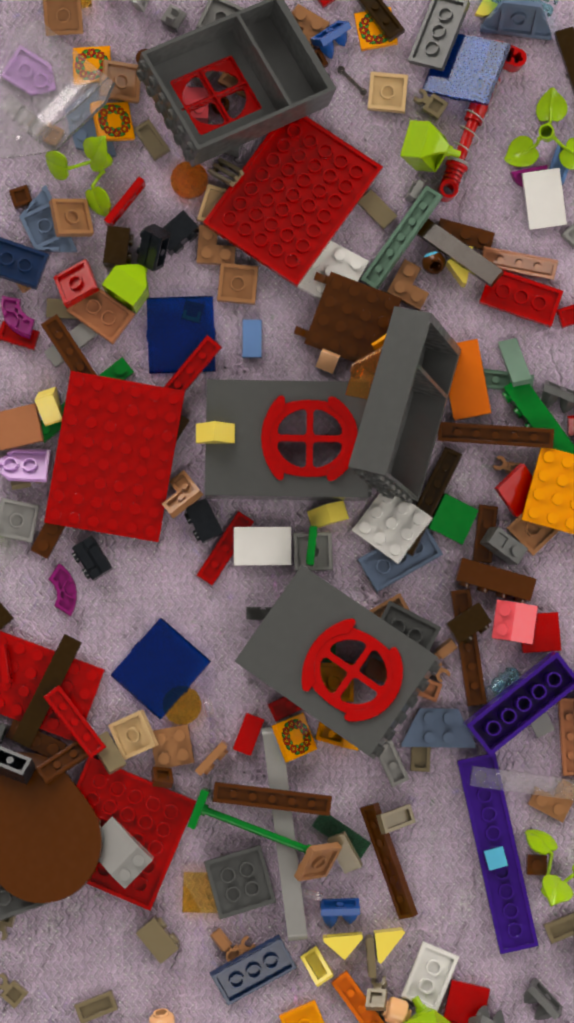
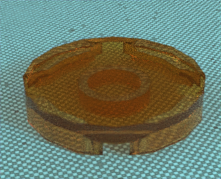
M182 162L172 172L171 186L174 192L181 198H196L206 191L208 175L200 164L192 167L190 162Z

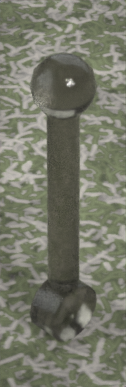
M343 66L338 67V74H343L360 91L362 96L367 94V90L361 88L345 72Z

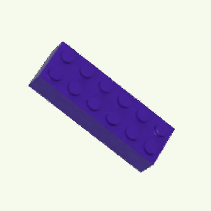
M552 651L464 721L463 725L484 752L491 756L574 689V673L559 653Z

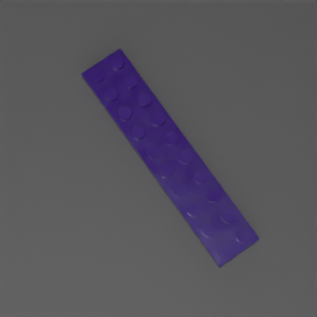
M494 753L491 756L484 754L457 760L499 953L505 954L539 946L496 754ZM503 846L508 866L489 871L483 851Z

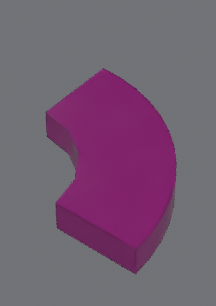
M2 295L1 310L5 322L15 333L31 339L35 319L23 313L21 299Z
M59 563L48 579L54 584L57 591V600L54 606L72 616L77 603V589L69 571Z

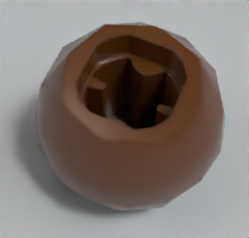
M436 250L427 252L422 259L423 269L432 275L443 271L446 264L444 255Z

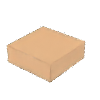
M322 349L315 367L333 374L340 355Z

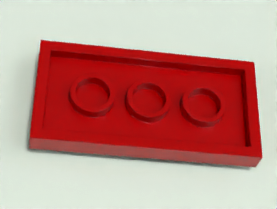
M503 271V275L492 287L485 283L479 304L551 328L563 294L562 290Z

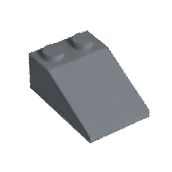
M112 816L101 828L103 845L99 862L126 889L154 859V856Z

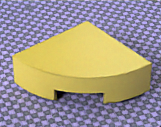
M482 0L475 16H489L498 4L491 0Z

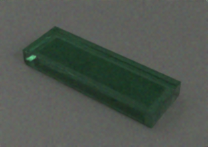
M318 815L312 824V827L328 838L345 831L360 859L371 844L370 841L332 815Z

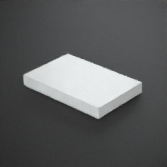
M560 168L522 173L528 229L534 230L567 225Z
M233 527V565H291V527Z
M422 941L401 997L412 1002V998L419 996L421 1002L426 1007L438 1012L459 956Z

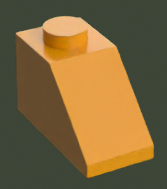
M319 722L316 740L343 748L358 750L357 747Z

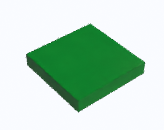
M444 493L428 528L463 545L479 510Z

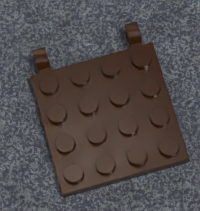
M316 272L314 280L326 284L309 331L296 326L294 334L306 338L304 344L320 350L326 349L340 355L341 358L375 370L379 357L371 344L387 333L394 306L399 307L402 298L331 272L329 277Z

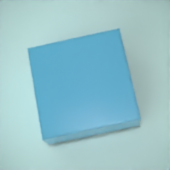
M503 846L483 851L489 871L508 866Z

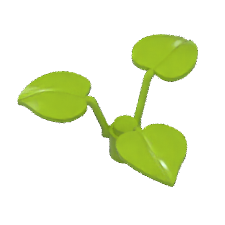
M554 87L544 93L536 107L538 119L542 122H549L540 126V136L537 137L534 145L532 139L527 136H519L511 142L504 158L508 164L515 167L531 166L539 158V152L536 147L540 141L551 142L554 140L563 148L559 155L561 164L567 169L574 170V138H570L566 146L563 145L555 136L554 128L551 125L552 121H561L568 111L565 99Z
M106 136L86 138L83 142V148L86 156L91 160L76 165L67 166V158L58 151L46 153L47 166L51 174L58 180L67 179L69 176L68 170L90 164L93 171L99 172L91 184V189L86 190L85 196L90 208L97 214L106 217L111 211L109 196L103 188L95 187L101 176L105 174L104 169L113 163L112 157L107 151Z
M526 830L524 832L526 840L532 850L541 855L549 854L547 873L542 879V894L547 897L550 906L569 901L573 896V891L567 882L574 878V873L569 875L564 881L556 875H550L554 855L552 851H556L558 848L556 841L544 831Z

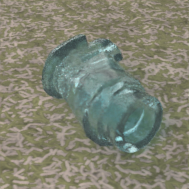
M506 667L504 673L492 680L489 686L490 689L498 694L509 686L512 681H517L520 674L516 668Z

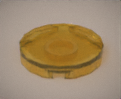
M179 686L171 689L166 694L163 700V709L170 721L175 724L185 725L198 717L202 703L200 696L195 690L187 686Z

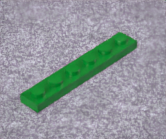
M121 357L98 376L126 380L134 374V371ZM65 402L61 404L62 415L64 412ZM41 420L44 443L60 432L62 422L45 426L43 420Z

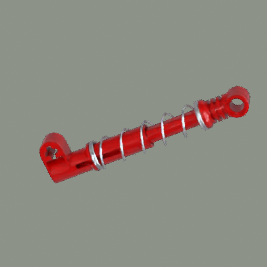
M499 40L492 42L483 69L476 77L478 82L474 93H471L473 96L469 107L465 109L466 115L464 120L467 123L465 126L459 125L460 128L464 129L459 142L453 141L454 144L458 145L456 150L461 151V155L459 158L449 156L445 162L446 170L437 188V192L443 196L442 202L451 201L458 193L462 175L469 169L467 161H470L473 157L469 148L476 145L479 141L475 131L483 128L485 125L483 120L486 113L490 111L491 98L496 95V87L499 86L501 80L499 78L501 71L504 69L514 73L523 67L527 56L522 49ZM508 54H511V55H510V58H509V62L506 61L507 55H508ZM487 86L484 96H482L483 90ZM475 135V137L477 138V142L471 144L472 139ZM469 152L471 154V158L469 160H465L467 153ZM443 187H448L451 190V194H446Z

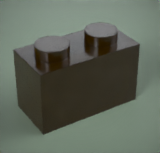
M107 227L103 258L105 267L114 268L117 265L131 264L132 253L129 252L130 246L134 245L135 235L132 234L130 228Z
M478 602L445 625L457 643L463 642V644H466L473 639L472 635L479 631L481 634L490 628L488 624L492 621Z

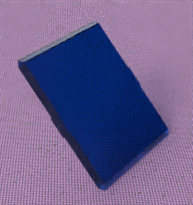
M458 34L444 71L430 68L422 89L428 94L434 93L437 96L447 97L452 100L489 105L511 44L479 36Z
M213 296L147 298L148 330L146 337L148 342L149 374L176 373L207 335L214 341L216 340ZM215 357L203 372H216Z
M160 618L140 642L138 641L127 657L113 671L111 677L161 720L180 697L188 692L190 686L211 661L164 619Z

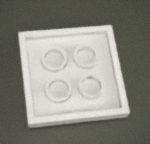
M330 241L297 288L320 300L326 284L314 280L316 272L328 277L331 272L358 282L369 261Z
M380 493L354 526L352 532L396 564H399L407 554L406 552L410 550L418 536L433 518L413 503L401 501V498L394 496V499L387 498Z

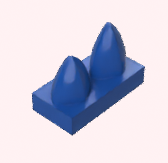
M338 20L310 39L313 46H319L323 54L332 59L334 54L333 40L339 45L345 46L347 31L351 29L349 21Z
M359 898L320 899V911L325 924L331 929L337 922L338 916H342L348 924H352L357 916L360 915Z

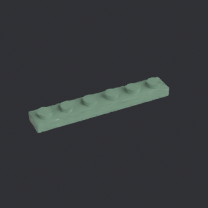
M427 185L361 277L363 282L370 287L379 289L443 198L440 193Z

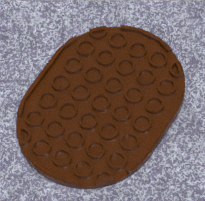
M17 752L32 758L35 767L49 759L35 753ZM36 770L27 785L0 774V885L13 896L33 903H51L72 896L91 879L101 857L103 842L101 825L96 812L67 772L47 785Z

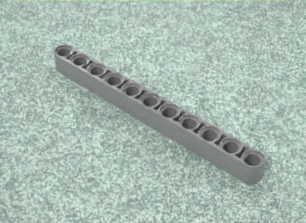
M272 727L262 728L269 788L289 790L286 763ZM272 809L275 833L296 841L292 811ZM276 842L288 942L308 939L301 881L294 877L299 865L297 850Z

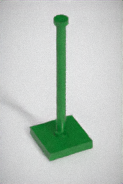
M206 787L201 789L187 826L195 830L201 815H208L303 852L304 855L309 846H312L310 844L304 845L209 808L206 802L211 789Z

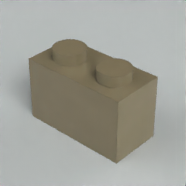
M155 915L140 927L136 934L158 962L162 964L179 949L180 945L178 943L180 940L173 932L170 934L166 929V922L161 917L157 918Z

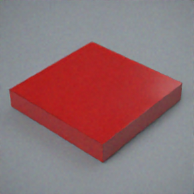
M87 259L80 261L53 277L63 304L67 309L100 291Z
M520 463L494 488L514 517H518L523 513L532 480V474L523 463Z
M558 612L537 613L533 644L521 643L522 653L561 651Z
M451 979L443 1017L453 1022L468 1023L469 1018L476 1016L482 1006H487L490 988Z

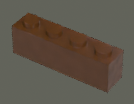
M466 558L460 559L454 581L458 582L459 586L469 588L471 585L477 587L476 591L482 593L492 591L495 592L496 597L506 599L509 596L514 598V602L524 604L525 601H531L537 580Z

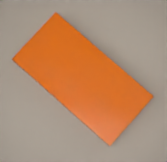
M478 339L458 342L461 353L449 392L453 419L458 421L492 414Z

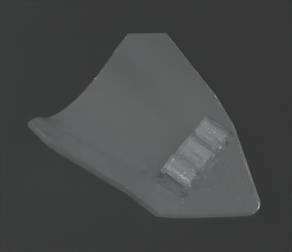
M40 20L15 28L0 69V158L2 159L58 151L73 134L107 104L115 86L111 79Z

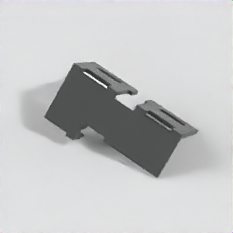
M246 607V619L263 620L272 607H265L266 610L260 609L261 607Z

